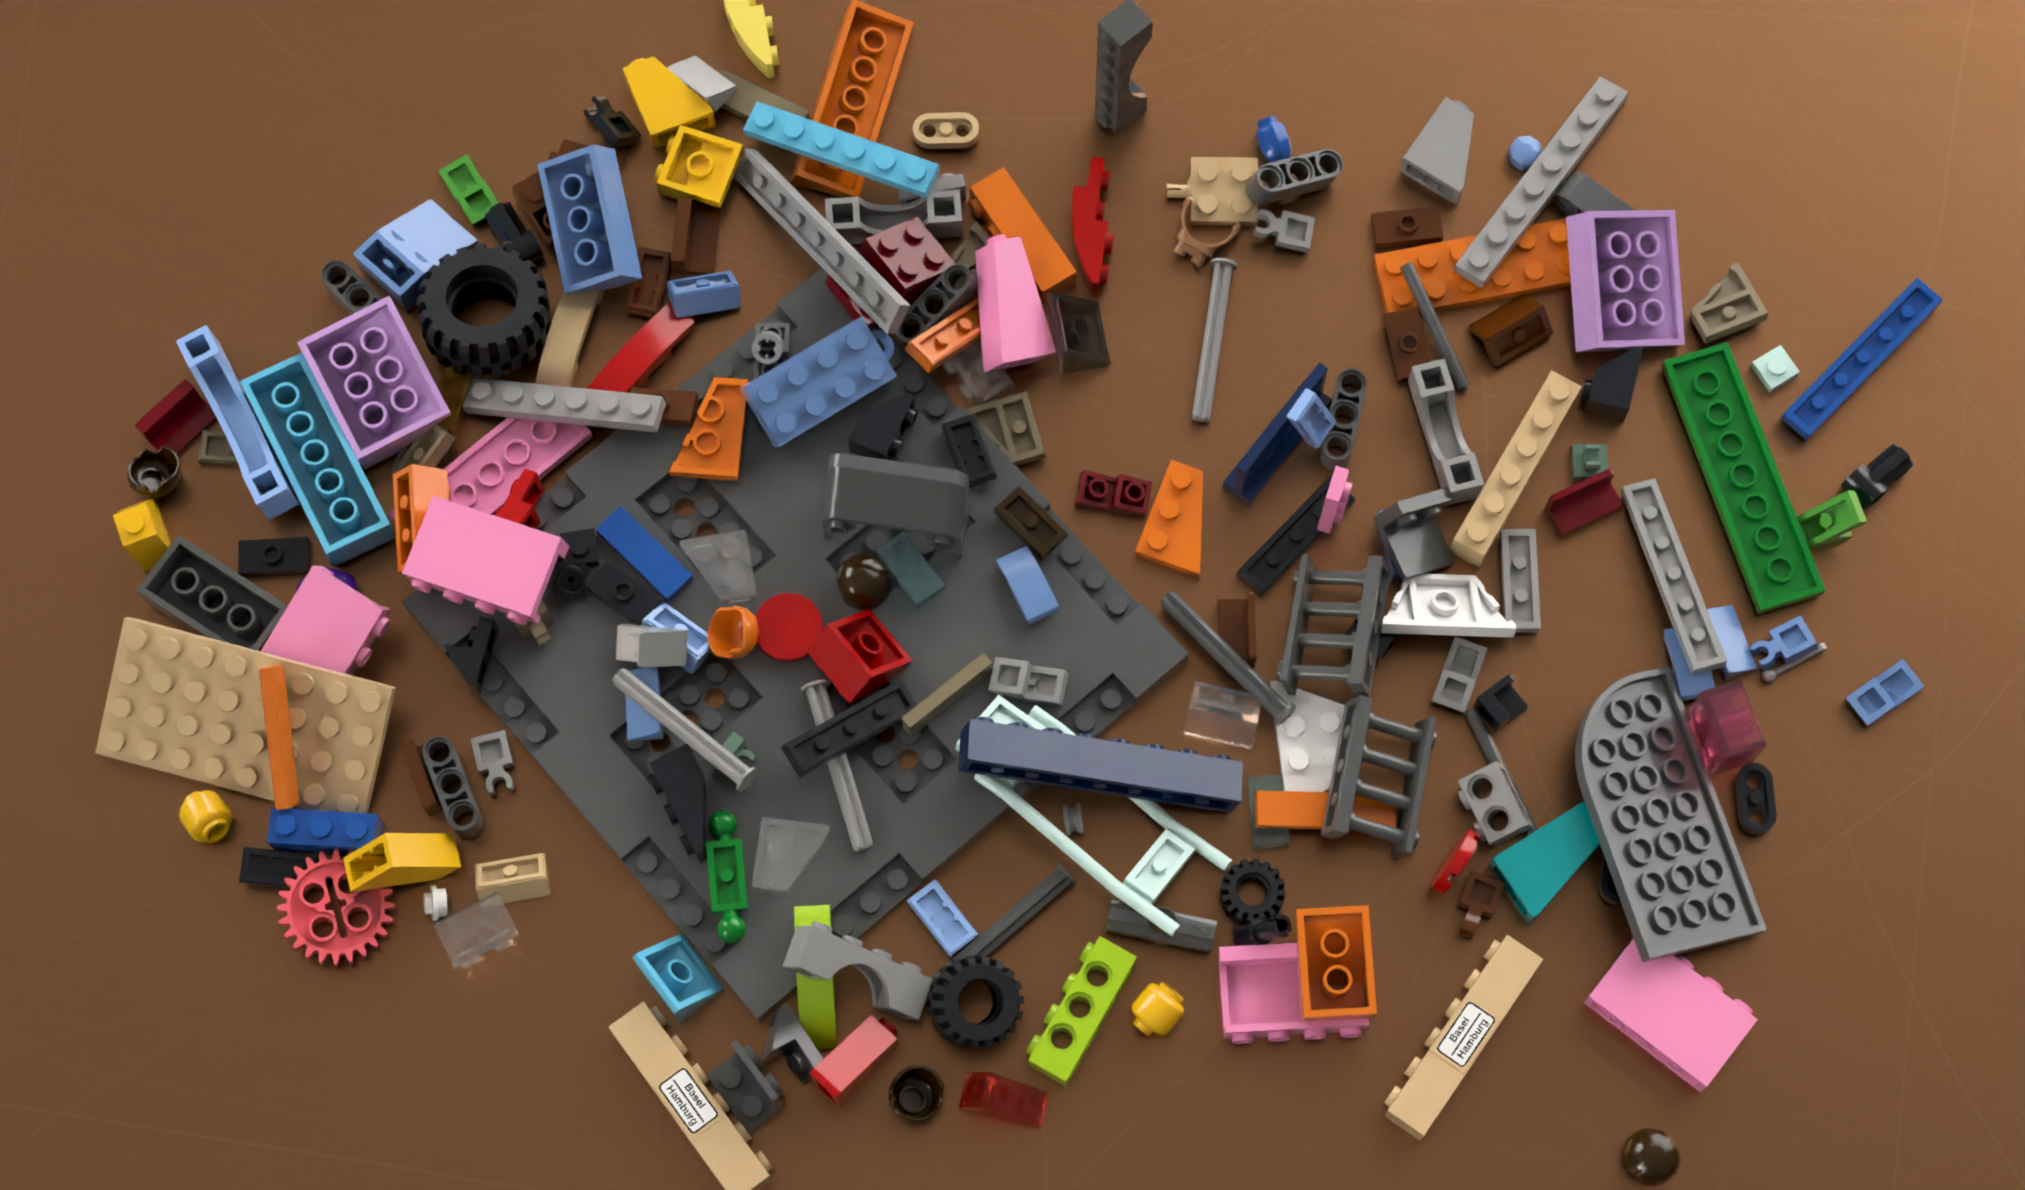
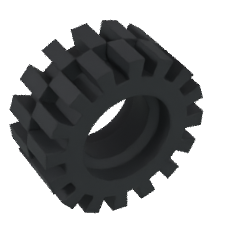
M1253 858L1250 862L1244 859L1241 860L1240 864L1231 866L1228 873L1226 872L1220 888V901L1223 903L1222 908L1224 912L1230 914L1229 918L1231 920H1238L1240 925L1250 923L1255 917L1271 918L1278 915L1286 890H1284V880L1279 876L1280 872L1277 868L1273 870L1270 867L1271 863L1265 861L1263 864L1256 858ZM1248 880H1256L1263 884L1266 889L1265 900L1255 906L1245 904L1239 896V887L1242 883Z

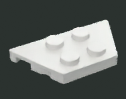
M1425 573L1403 580L1400 591L1395 595L1387 616L1383 618L1380 631L1381 633L1514 638L1516 624L1512 620L1507 622L1498 611L1499 603L1485 591V586L1476 575Z
M1270 681V686L1288 704L1294 703L1296 705V709L1290 717L1279 726L1275 725L1283 791L1327 792L1331 783L1344 705L1298 688L1296 695H1289L1281 682Z

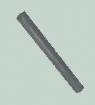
M1409 262L1401 266L1400 270L1442 358H1445L1449 373L1457 389L1460 390L1470 385L1413 263Z
M1478 708L1469 709L1464 714L1488 762L1491 764L1496 761L1504 765L1534 825L1532 829L1524 832L1527 837L1537 831L1538 827Z

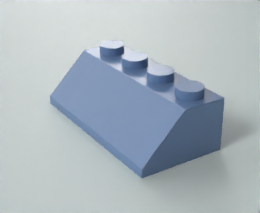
M593 144L537 164L564 294L570 295L613 289L643 279L615 149Z

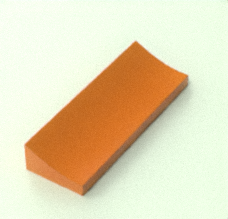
M851 0L844 12L810 120L876 142L914 22L863 2ZM799 154L790 184L841 198L859 197L865 177Z

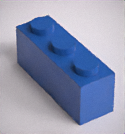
M271 808L267 843L274 850L304 854H319V852L323 851L325 855H333L334 850L338 849L340 856H347L349 851L354 852L384 834L385 823L378 814L302 809L276 810V808Z

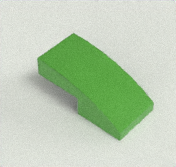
M467 154L438 170L442 180L473 226L486 219L485 214L489 212L491 207L499 203Z

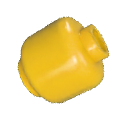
M210 790L196 791L189 794L179 811L181 823L189 835L197 842L214 843L221 840L229 832L233 818L230 809L220 795Z
M1163 981L1160 985L1155 983L1148 984L1131 1005V1011L1136 1017L1133 1024L1147 1036H1150L1153 1032L1161 1036L1167 1035L1184 1014V1007L1181 1004L1184 1001L1183 997Z

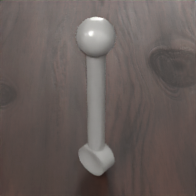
M1824 642L1818 644V649L1788 664L1785 663L1774 670L1767 669L1763 671L1762 679L1767 683H1771L1777 675L1813 656L1821 654L1828 648Z

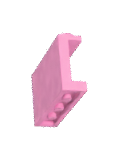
M433 496L402 574L412 581L410 586L419 591L430 593L432 589L443 592L442 597L449 601L462 604L465 599L474 602V608L482 612L494 615L495 610L507 613L506 618L515 623L526 625L527 621L538 624L541 617L537 614V610L558 557L565 559L570 546L561 537Z
M313 565L261 652L353 675L357 667H363L370 658L373 650L369 647L376 636L381 637L389 627L391 620L388 619V616L392 610L386 606L378 605L333 576L334 573L324 566Z
M1633 938L1584 1003L1701 1093L1710 1084L1758 1019L1751 1015L1753 1011L1747 1004L1739 999L1733 1001L1722 992L1723 987L1717 981L1707 976L1703 978L1693 970L1694 965L1682 955L1676 954V956L1671 955L1642 962Z
M1297 943L1219 947L1217 955L1223 1039L1232 1038V1043L1234 1044L1254 1042L1253 1037L1267 1036L1269 1042L1290 1040V1035H1304L1305 1040H1319L1326 1038V1033H1340L1341 1038H1355L1362 1036V1031L1368 1030L1370 1026L1369 1018L1301 1021Z

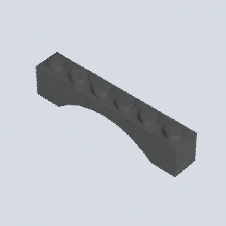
M1126 0L1098 22L1094 114L1104 128L1109 126L1115 134H1118L1147 112L1148 97L1130 79V75L1137 59L1152 38L1153 22L1133 0Z

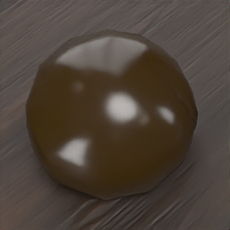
M162 446L158 451L144 448L137 457L130 461L126 470L129 485L135 492L149 498H159L171 493L176 488L181 476V464L178 454L168 446Z
M869 553L853 555L842 562L838 568V574L836 575L837 585L846 604L850 607L867 610L869 608H876L887 600L891 589V579L887 567L880 558Z
M924 1065L908 1066L900 1071L891 1082L888 1096L889 1106L895 1115L909 1123L925 1122L941 1108L945 1089L944 1083L937 1072Z
M1656 1128L1638 1130L1627 1139L1623 1150L1626 1169L1634 1178L1644 1183H1666L1677 1174L1681 1162L1677 1143L1668 1133Z

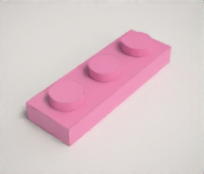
M1339 466L1335 467L1317 530L1330 534L1333 523L1338 525L1341 523L1353 484L1346 481L1349 473L1348 469Z

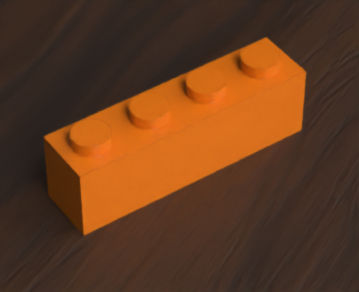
M1004 167L970 186L968 205L977 219L982 217L988 225L986 231L990 238L1001 234H1006L1007 239L1021 236L1042 305L1076 285L1077 271Z

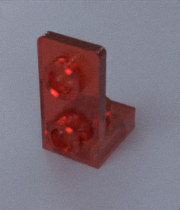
M967 1072L958 1107L968 1111H989L1034 1127H1039L1042 1123L1048 1093L991 1072Z

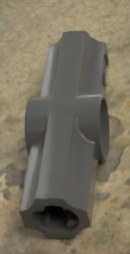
M1111 900L1105 931L1147 939L1156 945L1171 944L1211 953L1217 921L1176 913L1167 907H1157L1161 912L1180 924L1177 932L1170 936L1167 933L1160 934L1155 932L1151 926V921L1123 901Z

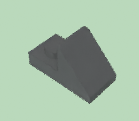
M786 1003L780 1007L769 1022L761 1064L784 1054L790 1070L797 1074L801 1082L804 1083L811 1079L809 1073L823 1058Z

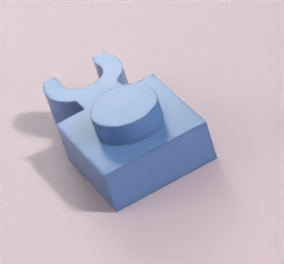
M1801 616L1770 630L1771 641L1761 640L1750 646L1752 656L1760 652L1768 654L1766 658L1759 661L1761 670L1773 667L1776 659L1781 656L1785 663L1788 664L1818 649L1815 638Z

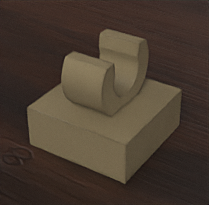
M542 599L537 610V614L541 617L538 624L527 621L526 625L514 622L523 640L533 635L539 646L552 640L546 627L554 623Z

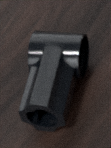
M500 202L491 207L489 212L485 214L487 223L501 243L500 246L506 247L507 252L511 253L512 250H515L524 255V261L530 260L532 262L544 256L530 229L526 230L510 202Z
M1892 444L1867 466L1863 464L1843 481L1841 486L1846 491H1855L1861 507L1867 510L1888 491L1889 486L1912 468L1913 463L1910 460L1909 454L1902 447Z

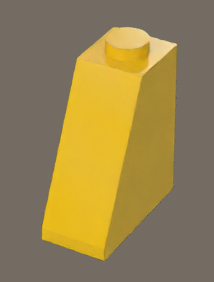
M654 56L648 59H636L623 68L626 83L654 149L667 145L670 136L676 135L680 125L699 131L716 126L711 106Z
M155 498L123 508L113 515L123 547L144 572L151 570L171 545Z
M384 833L343 858L350 892L438 880L461 867L454 834Z

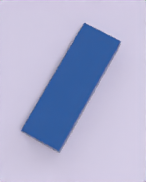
M621 505L596 528V532L667 602L671 601L693 580L692 574Z

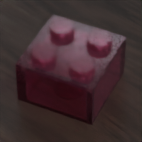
M1742 680L1701 691L1688 710L1687 716L1694 734L1697 733L1701 743L1700 751L1706 766L1710 767L1712 775L1753 763L1766 747Z

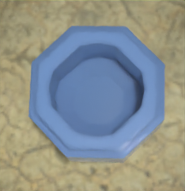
M1530 135L1517 137L1508 151L1510 164L1521 171L1528 170L1542 153L1540 142Z

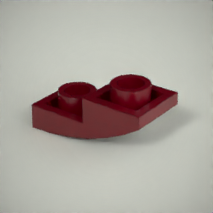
M1083 470L1079 476L1074 506L1118 514L1145 516L1148 511L1152 482L1123 474L1112 477Z

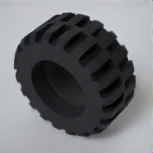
M476 244V248L468 250L465 246L456 249L457 254L451 256L448 253L440 258V265L436 266L434 264L426 272L427 279L421 281L418 289L419 296L417 297V309L423 339H425L430 353L435 356L437 355L438 362L443 366L449 367L452 365L454 372L465 375L466 371L472 372V377L484 378V374H492L493 377L503 376V371L510 369L511 372L522 368L521 363L523 361L531 362L537 356L536 349L540 350L544 347L546 335L551 325L546 282L542 274L538 273L535 264L530 260L524 261V255L515 250L509 253L506 251V247L495 245L494 248H487L486 244ZM481 296L500 297L515 306L505 319L488 326L469 325L454 316L464 303Z

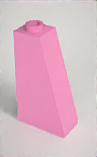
M1001 234L987 239V245L975 251L982 363L985 373L1036 363L1057 353L1021 236L1007 239L1006 234Z

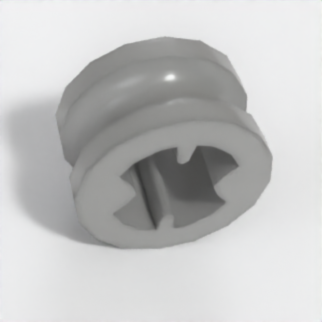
M764 331L758 334L752 344L753 356L760 363L771 364L777 361L784 349L783 340L777 333L772 331ZM766 339V343L770 339L774 341L776 345L773 350L776 354L770 356L769 352H767L766 355H763L760 352L762 347L760 341Z
M1080 802L1075 803L1073 807L1062 804L1066 836H1070L1073 831L1084 834Z

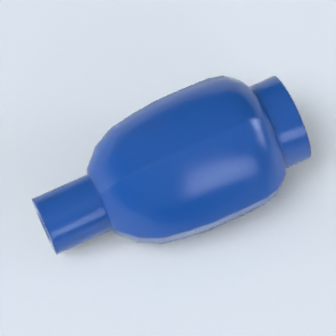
M1270 116L1258 121L1259 129L1257 130L1256 138L1265 160L1271 163L1290 158L1292 148L1284 124L1278 122L1276 116Z

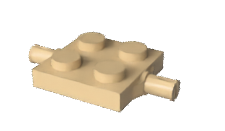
M1191 157L1190 177L1187 185L1167 184V198L1193 196L1192 204L1189 205L1190 225L1234 226L1239 222L1241 226H1257L1258 219H1256V214L1258 213L1259 204L1252 202L1248 198L1245 186L1247 181L1258 170V158Z

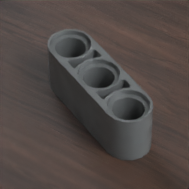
M1323 149L1264 164L1247 181L1245 186L1246 195L1256 204H1267L1322 190L1328 187L1342 172L1344 166L1343 159L1336 151ZM1320 166L1324 167V168L1326 169L1327 173L1324 172V171L1320 168ZM1290 173L1297 176L1298 180H1295ZM1261 180L1265 181L1268 184L1269 188L1265 187L1262 184Z
M1575 171L1553 196L1554 203L1568 216L1586 211L1635 210L1592 178L1579 171Z
M333 260L322 268L321 279L328 293L349 315L383 299L344 261ZM337 277H346L341 284H332ZM363 298L369 299L364 306H355L358 300Z
M953 264L946 268L909 307L897 333H895L898 339L907 345L908 342L970 303L978 294L977 276L963 264ZM967 276L966 285L961 289H955V283L958 278ZM943 300L944 304L941 311L932 314L933 304ZM919 324L920 330L917 336L908 338L909 329Z
M1348 368L1339 374L1329 412L1334 419L1336 416L1345 415L1352 422L1342 425L1336 421L1322 442L1320 461L1330 471H1334L1336 466L1345 468L1348 465L1355 442L1367 388L1366 376L1355 368ZM1345 384H1353L1358 388L1359 391L1356 393H1348L1342 388V386ZM1338 446L1344 450L1345 454L1342 456L1331 455L1328 448Z
M434 736L424 744L423 757L448 823L458 836L472 838L482 830L483 817L460 755L451 740L444 736ZM445 748L450 751L446 760L442 762L433 761V756L439 749ZM450 781H461V788L456 793H445V787ZM464 812L473 813V820L470 824L466 826L457 825V818L460 814Z

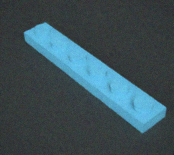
M756 101L743 128L745 136L926 199L940 172V167L937 163Z

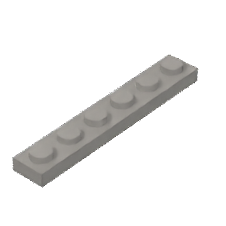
M473 378L462 407L467 414L657 433L666 402L663 396Z
M1653 478L1623 486L1621 495L1691 675L1725 667L1727 663L1726 656L1656 479Z

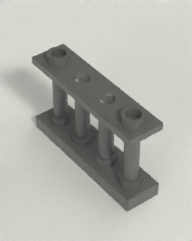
M1302 554L1300 566H1297L1294 571L1296 590L1283 661L1278 663L1277 667L1278 681L1282 683L1289 695H1296L1298 679L1345 681L1356 697L1362 695L1370 698L1381 634L1380 628L1383 621L1391 573L1383 556H1369L1367 568H1363L1362 572L1317 570L1309 554ZM1315 584L1362 586L1363 589L1362 600H1358L1357 603L1312 602ZM1309 616L1356 617L1358 620L1357 630L1352 632L1351 635L1306 633ZM1304 647L1351 649L1353 653L1351 664L1348 663L1346 667L1301 665Z
M1359 695L1345 703L1321 836L1334 840L1348 834L1350 830H1355L1394 842L1391 857L1398 859L1411 854L1418 844L1419 832L1417 831V824L1431 749L1437 740V731L1434 730L1436 718L1430 716L1416 722L1415 727L1374 715L1373 711H1371L1373 699ZM1369 728L1412 741L1409 760L1368 749L1365 744V738ZM1366 762L1405 774L1403 793L1400 794L1361 782V779L1358 777L1360 765ZM1360 796L1400 808L1396 828L1355 816V813L1352 811L1354 798Z

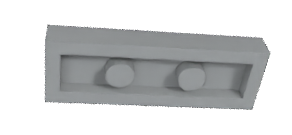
M1501 529L1499 535L1503 618L1507 622L1512 620L1516 624L1515 633L1539 632L1541 620L1536 529Z

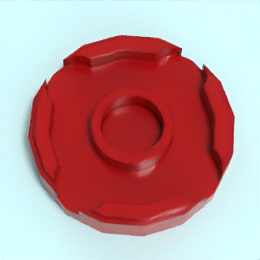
M783 593L773 596L761 605L755 615L759 627L757 645L766 656L777 662H797L810 656L806 650L823 630L820 611L811 600L800 594Z
M1470 828L1462 834L1437 870L1430 884L1431 889L1439 894H1444L1452 886L1449 881L1451 876L1454 878L1459 873L1461 874L1478 846L1479 834Z

